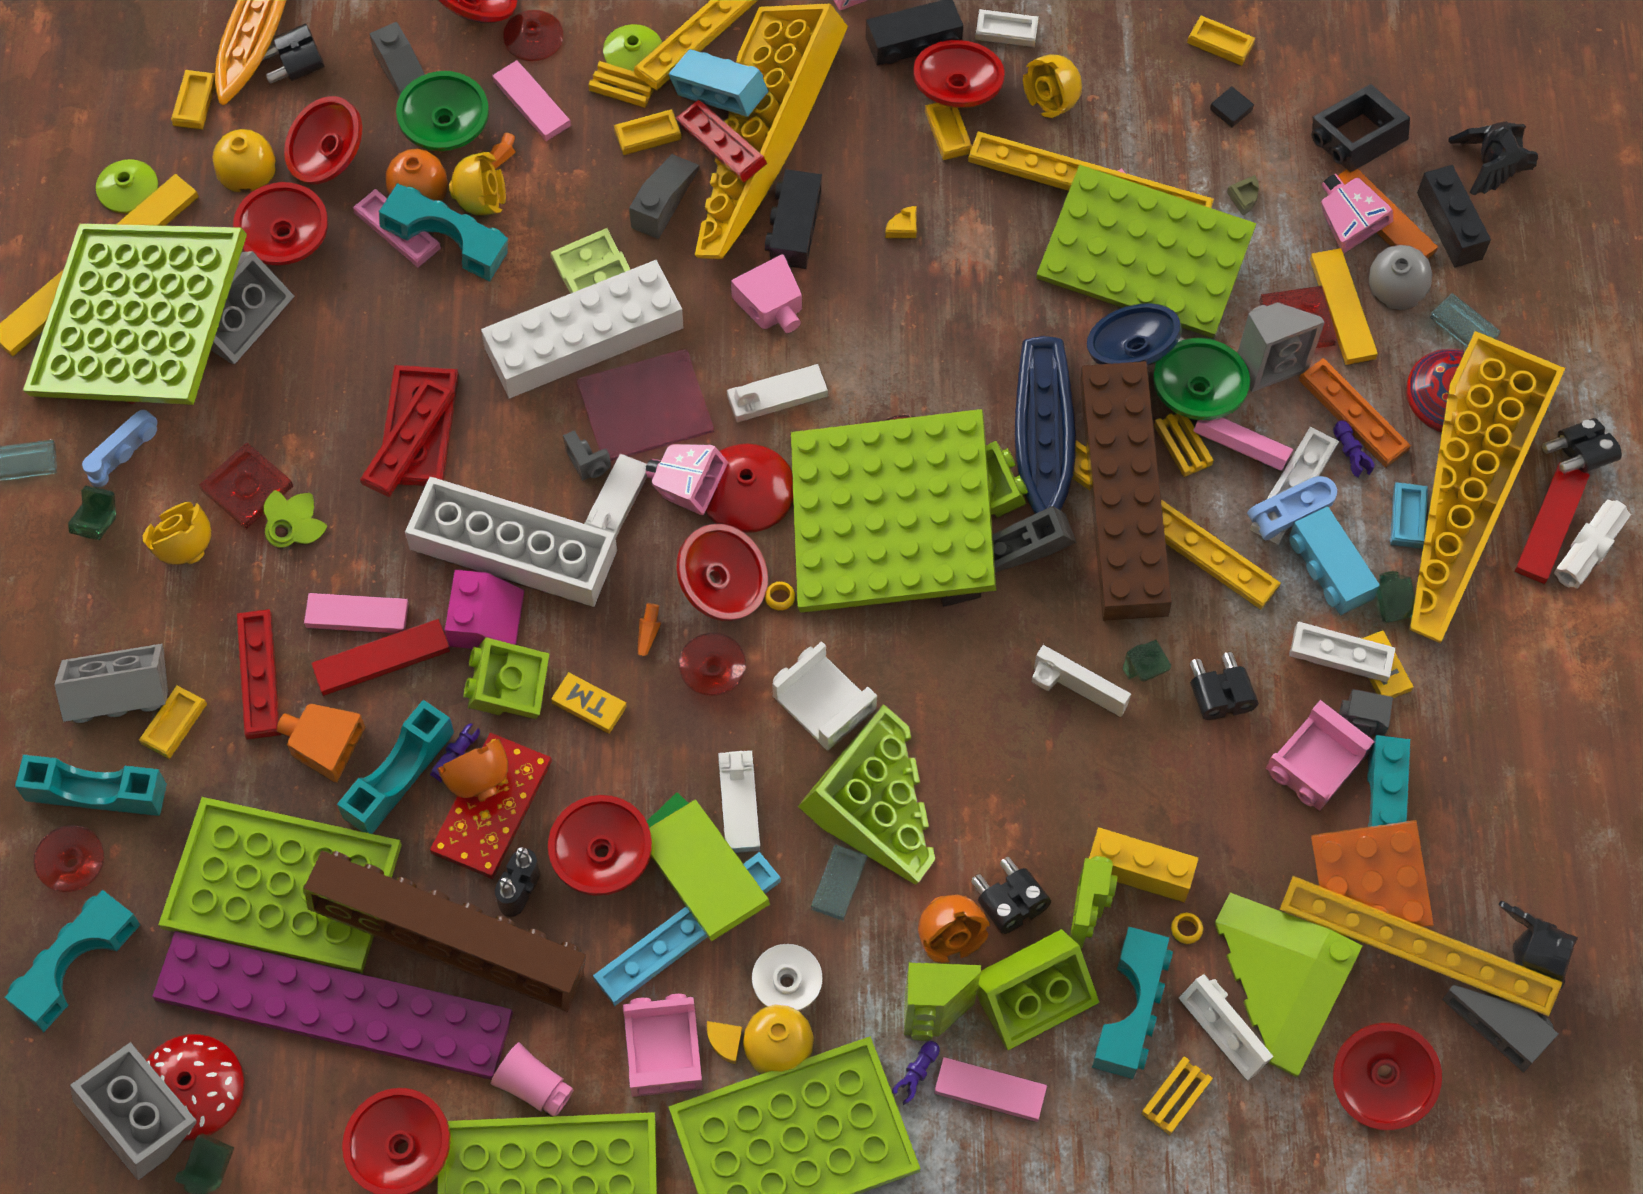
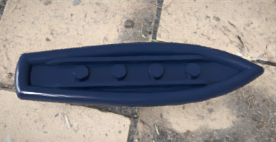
M1038 336L1023 340L1016 395L1015 456L1018 474L1023 479L1028 490L1025 496L1035 514L1051 506L1061 511L1071 486L1076 458L1075 417L1065 346L1061 338Z

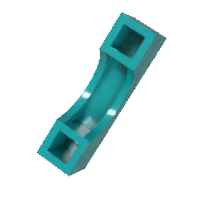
M397 183L379 210L380 228L405 240H409L424 231L439 232L451 237L462 251V268L489 282L508 253V237L500 230L487 228L477 223L470 215H461L451 210L445 203L438 200L433 201L423 196L413 187L406 188Z
M422 700L403 723L399 738L386 760L369 776L358 778L337 803L342 818L361 832L373 834L453 736L454 730L450 717L425 700Z
M1376 735L1375 742L1368 754L1367 782H1369L1371 790L1368 827L1407 821L1410 739Z
M32 755L22 756L15 784L16 789L27 802L160 816L167 786L159 769L124 766L123 769L116 772H93L70 766L57 758Z
M102 890L97 896H92L86 901L82 907L81 914L72 923H67L60 930L57 940L51 947L41 951L36 956L31 969L24 976L14 980L8 989V994L4 998L15 1010L45 1032L68 1006L63 993V978L69 965L78 956L90 950L109 949L118 951L140 926L139 921L131 911Z
M1128 927L1117 970L1125 975L1134 987L1137 999L1136 1009L1130 1016L1120 1022L1103 1025L1092 1068L1131 1079L1134 1078L1137 1068L1144 1070L1149 1049L1143 1048L1145 1035L1152 1037L1157 1016L1151 1015L1153 1003L1160 1004L1165 983L1159 982L1161 971H1168L1173 951L1167 949L1169 937Z

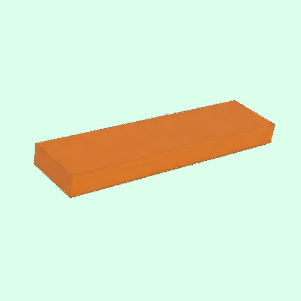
M1346 169L1338 175L1344 185L1354 178H1360L1393 210V222L1376 232L1391 247L1395 245L1412 246L1420 250L1427 259L1436 253L1438 246L1359 169L1351 173Z
M1324 358L1300 375L1299 381L1338 421L1348 422L1353 430L1352 435L1385 468L1410 450L1411 445Z

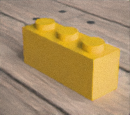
M1099 827L1089 859L1101 856L1112 860L1111 875L1118 876L1117 882L1184 903L1189 893L1198 862V857Z

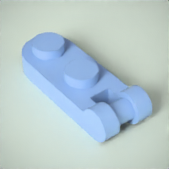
M147 410L136 412L84 459L82 466L92 486H105L109 481L108 474L119 464L128 461L141 444L155 436L158 422Z
M1313 477L1256 504L1248 510L1247 515L1252 522H1256L1260 527L1259 533L1265 541L1270 540L1280 532L1292 527L1295 521L1327 506L1330 508L1336 499L1337 487L1327 477ZM1274 511L1278 518L1271 521L1267 514Z

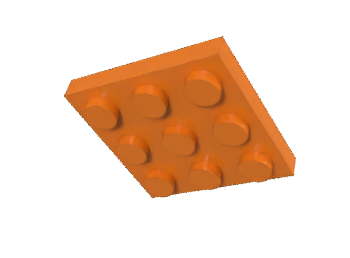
M1417 820L1311 835L1320 887L1419 926H1434Z

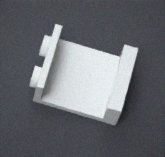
M821 641L816 647L805 649L798 657V662L790 669H782L774 677L772 687L773 697L828 751L876 709L877 695L869 687L861 691L826 657V645Z

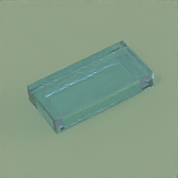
M1453 293L1430 316L1432 320L1466 347H1468L1475 331L1497 339L1501 332Z
M53 440L0 446V480L57 473L56 445Z
M835 844L813 899L811 910L844 921L867 861V855Z

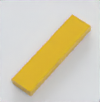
M1342 249L1312 253L1310 262L1345 365L1375 360L1378 353Z

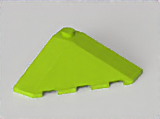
M883 704L814 785L798 807L823 830L916 885L935 861L933 847L926 848L923 830H926L929 825L924 802L917 803L914 785L919 784L920 780L915 758H908L905 742L911 739L909 726Z
M1230 893L1214 923L1219 936H1225L1231 953L1227 954V959L1235 981L1241 980L1248 999L1244 1000L1243 1003L1252 1027L1258 1026L1265 1044L1264 1046L1274 1056L1268 1063L1298 1078L1363 945L1331 929Z

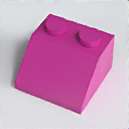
M455 570L445 625L449 647L478 648L485 637L516 645L524 590L489 573Z

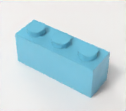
M691 49L685 53L669 73L678 96L695 101L700 100L704 104L747 117L769 92L762 73L756 67L745 66L735 63L730 59L725 60L706 52L701 53Z
M1328 506L1294 522L1289 535L1291 547L1297 554H1301L1307 563L1306 567L1309 575L1313 580H1318L1324 590L1325 599L1331 607L1335 606L1338 613L1343 615L1375 598L1380 584Z

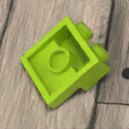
M997 441L986 445L991 515L995 514L998 518L1025 505L1026 501L1023 495L1027 494L1028 490L1021 476L1014 477L1011 468L1016 466L1009 449L1002 450Z
M485 637L478 648L473 647L469 658V666L474 667L473 678L467 679L463 696L469 698L468 708L499 716L503 712L536 719L540 715L549 653Z
M1096 856L1091 859L1085 858L1078 882L1070 937L1080 945V948H1083L1086 937L1092 938L1097 918L1102 917L1104 907L1111 908L1112 898L1115 895L1118 876L1111 875L1113 863L1112 860L1106 857Z

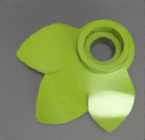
M274 490L268 496L264 504V513L268 520L265 527V537L271 545L277 548H286L294 542L310 544L324 534L327 525L320 520L312 518L314 499L311 493L298 494L286 500L279 491ZM278 527H283L287 530V535L285 537H278L275 530Z

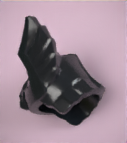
M1503 121L1489 126L1469 128L1449 137L1448 142L1450 144H1482L1480 154L1483 165L1469 192L1470 194L1476 195L1480 192L1485 194L1491 189L1496 190L1509 177H1512L1514 173L1533 170L1536 167L1538 153L1523 148L1522 139L1526 128L1524 124Z
M1500 901L1498 905L1515 921L1527 927L1513 944L1512 951L1515 964L1561 981L1562 989L1578 937L1565 933L1554 924L1543 921L1540 918H1535L1534 915L1526 913L1519 907H1513L1505 901Z

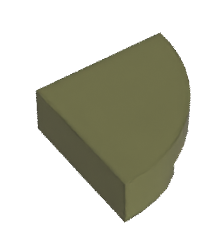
M1255 175L1228 186L1227 193L1242 216L1247 214L1257 201L1259 183Z

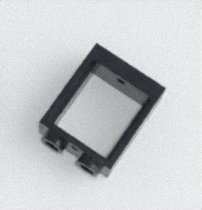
M1370 84L1313 116L1311 136L1318 147H1322L1332 156L1337 164H1341L1351 173L1409 139L1410 117ZM1364 114L1379 128L1352 143L1337 128Z

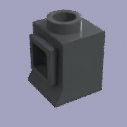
M1353 689L1348 701L1342 700L1339 715L1368 736L1373 734L1375 736H1385L1389 728L1393 697Z

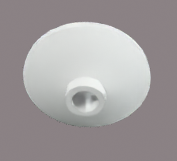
M794 944L776 945L766 950L756 961L752 972L753 989L758 999L767 1007L775 1004L788 1005L800 1011L808 1007L817 998L822 986V970L818 960L807 949ZM785 977H790L794 983L790 987H784L781 984V980Z

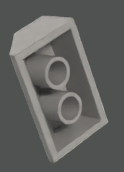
M253 251L241 252L211 351L231 364H235L295 297Z
M1278 302L1269 306H1258L1248 314L1237 353L1248 367L1250 374L1249 388L1252 392L1301 374L1309 369L1325 323L1322 317Z
M163 644L62 660L54 685L63 722L73 720L75 723H83L93 719L94 716L107 714L108 717H118L130 710L153 711L160 708L161 705H165L168 687Z
M131 1042L70 1085L74 1104L137 1180L168 1159L197 1123L192 1114Z

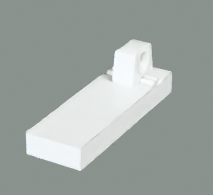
M816 364L752 382L741 387L728 389L727 397L736 422H741L828 397V389L820 368Z
M620 454L584 524L615 533L616 538L647 478V464Z
M1297 622L1289 656L1387 682L1391 674L1395 647Z
M1045 645L1037 653L1034 665L1036 670L1032 677L1034 684L1049 691L1059 682L1119 717L1123 715L1128 706L1131 693Z
M752 751L718 753L725 840L735 853L760 851Z
M1202 975L1195 979L1179 999L1248 1081L1257 1075L1274 1056L1226 1001L1225 998L1228 994L1217 983V980L1209 981L1205 975Z

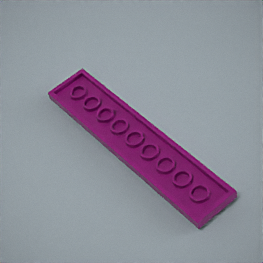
M175 931L152 996L155 1001L490 1080H492L497 1071L513 1016L512 1009Z

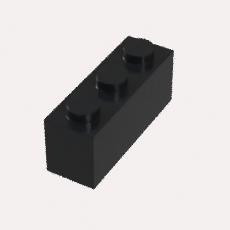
M940 0L866 19V40L877 66L886 63L893 64L901 59L918 56L924 49L933 44L948 40H962L963 23L953 0Z
M1453 164L1425 172L1417 194L1454 268L1483 260L1491 238Z
M785 169L783 181H777L775 199H779L778 207L772 206L770 225H774L772 233L767 232L765 240V251L770 252V260L783 254L789 267L807 269L822 192V174Z

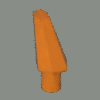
M504 133L501 142L494 145L490 151L497 160L492 162L495 169L516 152L512 147L515 136L511 133Z
M646 603L644 618H640L638 655L646 656L660 628L661 622L657 620L659 605Z

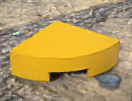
M916 206L902 209L900 213L888 221L885 238H916Z
M707 1021V1036L712 1048L723 1060L736 1064L742 1027Z

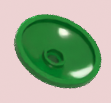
M436 71L422 75L406 86L398 99L396 116L402 133L412 143L428 150L448 151L463 147L479 136L487 123L489 106L484 90L472 78L453 71Z
M1190 338L1177 342L1175 347L1165 357L1156 362L1153 382L1157 395L1172 411L1190 419L1214 420L1233 413L1242 405L1249 391L1250 374L1242 357L1229 346L1212 339Z

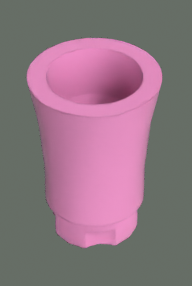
M520 1042L506 1055L491 1080V1085L513 1094L540 1112L544 1110L553 1117L561 1112L574 1091L572 1087L563 1082L564 1079L536 1059Z

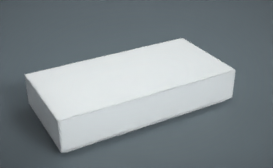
M979 9L975 40L1035 47L1039 17Z

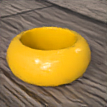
M775 582L767 588L765 600L772 609L783 611L793 605L795 592L788 583ZM784 590L789 594V598L784 602H776L771 598V595L774 591Z
M1187 912L1180 913L1172 921L1171 932L1180 943L1192 944L1202 936L1203 925L1196 915ZM1185 920L1190 921L1195 925L1197 931L1192 936H1184L1178 930V923Z

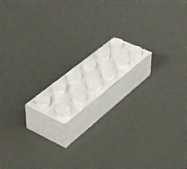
M654 260L481 329L485 350L508 397L512 398L683 329L682 307L657 260Z
M429 477L405 531L410 550L480 572L489 573L499 578L592 607L596 604L617 552L615 533L434 477Z

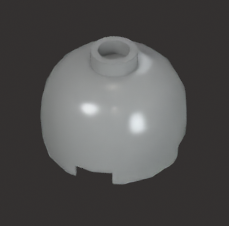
M1395 245L1388 247L1377 255L1370 267L1369 286L1371 293L1390 309L1404 310L1415 307L1431 289L1432 270L1429 260L1420 250L1412 246Z

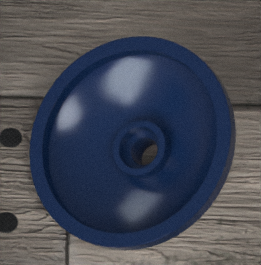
M1136 304L1127 306L1108 314L1095 324L1088 335L1087 348L1091 358L1098 364L1146 361L1148 366L1165 357L1175 347L1181 336V323L1177 314L1163 305Z

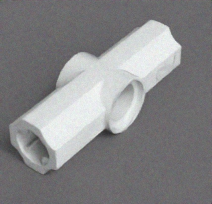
M1607 499L1590 524L1586 523L1571 544V550L1554 572L1560 583L1568 588L1574 587L1578 589L1588 577L1595 564H1600L1614 544V538L1631 516L1623 503L1618 500L1611 501Z

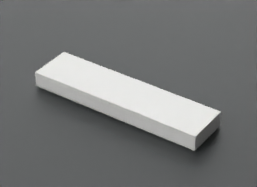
M1310 427L1267 499L1306 480L1320 476L1339 441ZM1274 511L1267 514L1271 521L1278 518ZM1253 522L1250 530L1260 535V527L1256 522ZM1288 529L1280 532L1270 541L1279 545Z

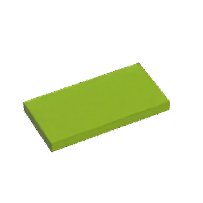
M696 799L649 828L652 837L651 858L710 941L715 940L770 905L768 897Z

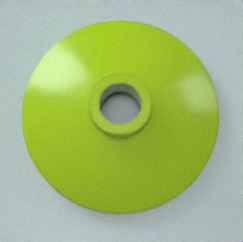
M630 24L619 27L611 32L604 42L603 54L605 61L608 64L634 71V67L662 43V40L655 31L643 25Z
M132 159L121 160L109 165L101 172L96 182V194L99 201L105 208L116 213H130L158 189V179L154 170L146 163Z

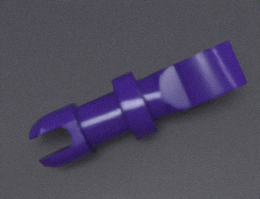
M1338 421L1333 428V433L1336 439L1342 442L1344 446L1342 451L1345 456L1350 457L1352 473L1355 477L1359 478L1363 471L1361 466H1363L1367 470V474L1370 475L1374 469V462L1361 451L1362 445L1359 440H1355L1352 436L1353 430L1348 422Z
M467 724L459 733L458 739L454 743H449L446 747L447 753L436 763L430 775L442 782L443 780L437 768L465 754V750L480 735V729L478 728L473 735H470L468 732L473 724Z
M928 1041L921 1047L915 1062H911L907 1066L905 1077L892 1088V1094L895 1096L898 1093L899 1087L904 1088L908 1085V1098L903 1101V1105L909 1103L914 1098L918 1082L924 1081L927 1076L926 1070L928 1066L939 1055L940 1048L936 1042Z

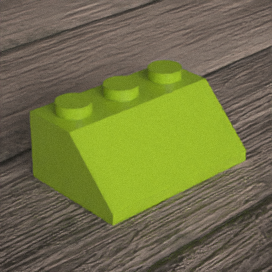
M1062 929L981 970L977 990L980 1004L1007 1050L1100 1003L1080 945Z
M909 962L905 988L904 1035H910L914 1040L928 1041L933 1036L939 1037L975 1004L981 975V965Z

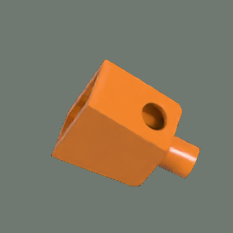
M308 704L300 719L284 713L277 725V732L290 737L287 746L295 759L336 783L365 729L360 714L315 704Z

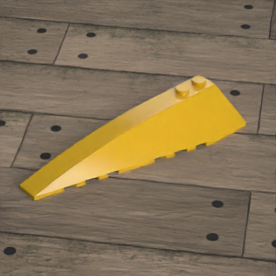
M831 4L759 7L739 50L736 63L759 69L769 92L748 117L729 111L728 119L724 120V122L763 155L768 164L743 183L715 158L718 167L716 173H712L710 185L713 187L711 198L706 199L705 210L708 213L706 220L701 223L695 251L697 258L722 259L764 199L791 152L848 28Z
M1477 331L1474 332L1449 386L1410 624L1411 631L1440 644L1565 371V368Z

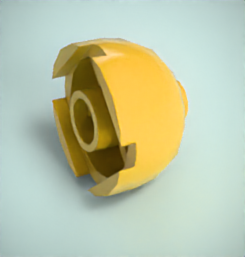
M1049 54L1027 64L1026 67H1029L1028 73L1023 75L1022 80L1024 92L1032 106L1037 102L1045 112L1041 113L1042 116L1054 118L1075 106L1081 96L1082 81L1078 69L1071 60L1064 56Z
M238 129L230 131L222 136L214 148L212 157L217 179L224 187L234 192H240V189L248 188L254 191L268 184L275 174L276 160L271 145L262 135L252 130Z
M489 152L473 154L462 159L455 167L452 181L449 183V191L452 198L456 199L466 212L473 215L500 213L503 209L499 208V203L505 204L506 190L501 169L495 170L492 162L497 160Z
M184 502L159 515L162 522L155 528L150 524L142 535L144 544L159 560L172 565L193 564L204 556V550L211 539V527L207 515L198 503L194 507L191 502Z
M775 1004L762 1008L752 1016L745 1028L743 1048L747 1059L757 1072L761 1074L769 1071L782 1072L795 1068L806 1058L812 1056L814 1036L810 1023L800 1011L788 1005Z

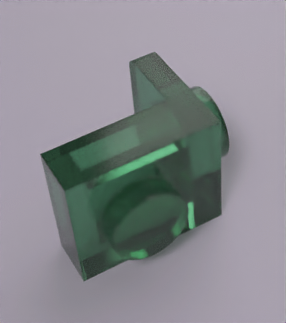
M85 485L81 490L82 505L68 522L69 533L89 539L101 540L116 519L115 493Z
M1388 571L1379 574L1377 581L1380 587L1377 595L1382 622L1389 623L1412 617L1415 596L1411 577L1399 575L1398 571Z
M1155 639L1130 649L1126 653L1122 669L1128 679L1138 676L1142 682H1145L1169 671L1171 663Z
M206 1134L198 1135L186 1167L176 1174L175 1181L183 1184V1188L192 1194H208L218 1189L234 1147Z

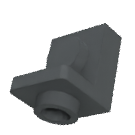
M575 430L563 435L565 451L582 481L590 477H599L611 467L610 454L606 448L592 453L586 439L580 440Z

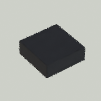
M1231 86L1211 103L1210 110L1229 126L1234 127L1253 110L1254 104Z

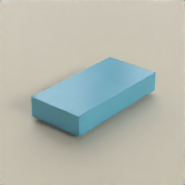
M1395 482L1393 487L1390 545L1423 549L1426 532L1428 486Z

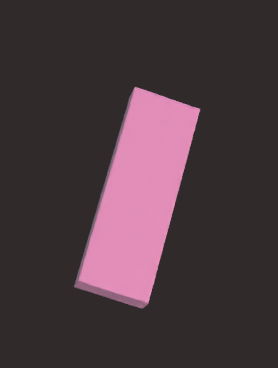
M518 60L492 75L493 82L545 141L571 126L570 119Z
M374 189L353 207L354 214L419 268L441 249L440 243L425 231L420 232L409 240H405L380 228L379 210L387 198L377 189Z
M1224 418L1198 420L1194 428L1195 433L1280 471L1283 470L1293 452V449Z
M309 593L304 624L306 628L399 633L406 629L409 603L408 599Z
M943 1057L934 1094L1038 1122L1047 1085Z

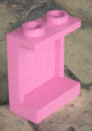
M1320 700L1312 709L1308 719L1281 750L1272 755L1266 770L1270 772L1271 777L1277 783L1287 785L1294 790L1304 804L1314 806L1320 811L1366 758L1375 741Z
M672 994L665 997V1000L651 1001L650 998H636L631 1000L630 1004H624L623 1013L632 1097L703 1089L694 998L686 997L685 994Z

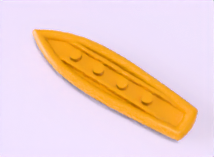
M237 0L223 33L216 58L215 88L221 105H226L244 87L261 64L278 28L286 0Z

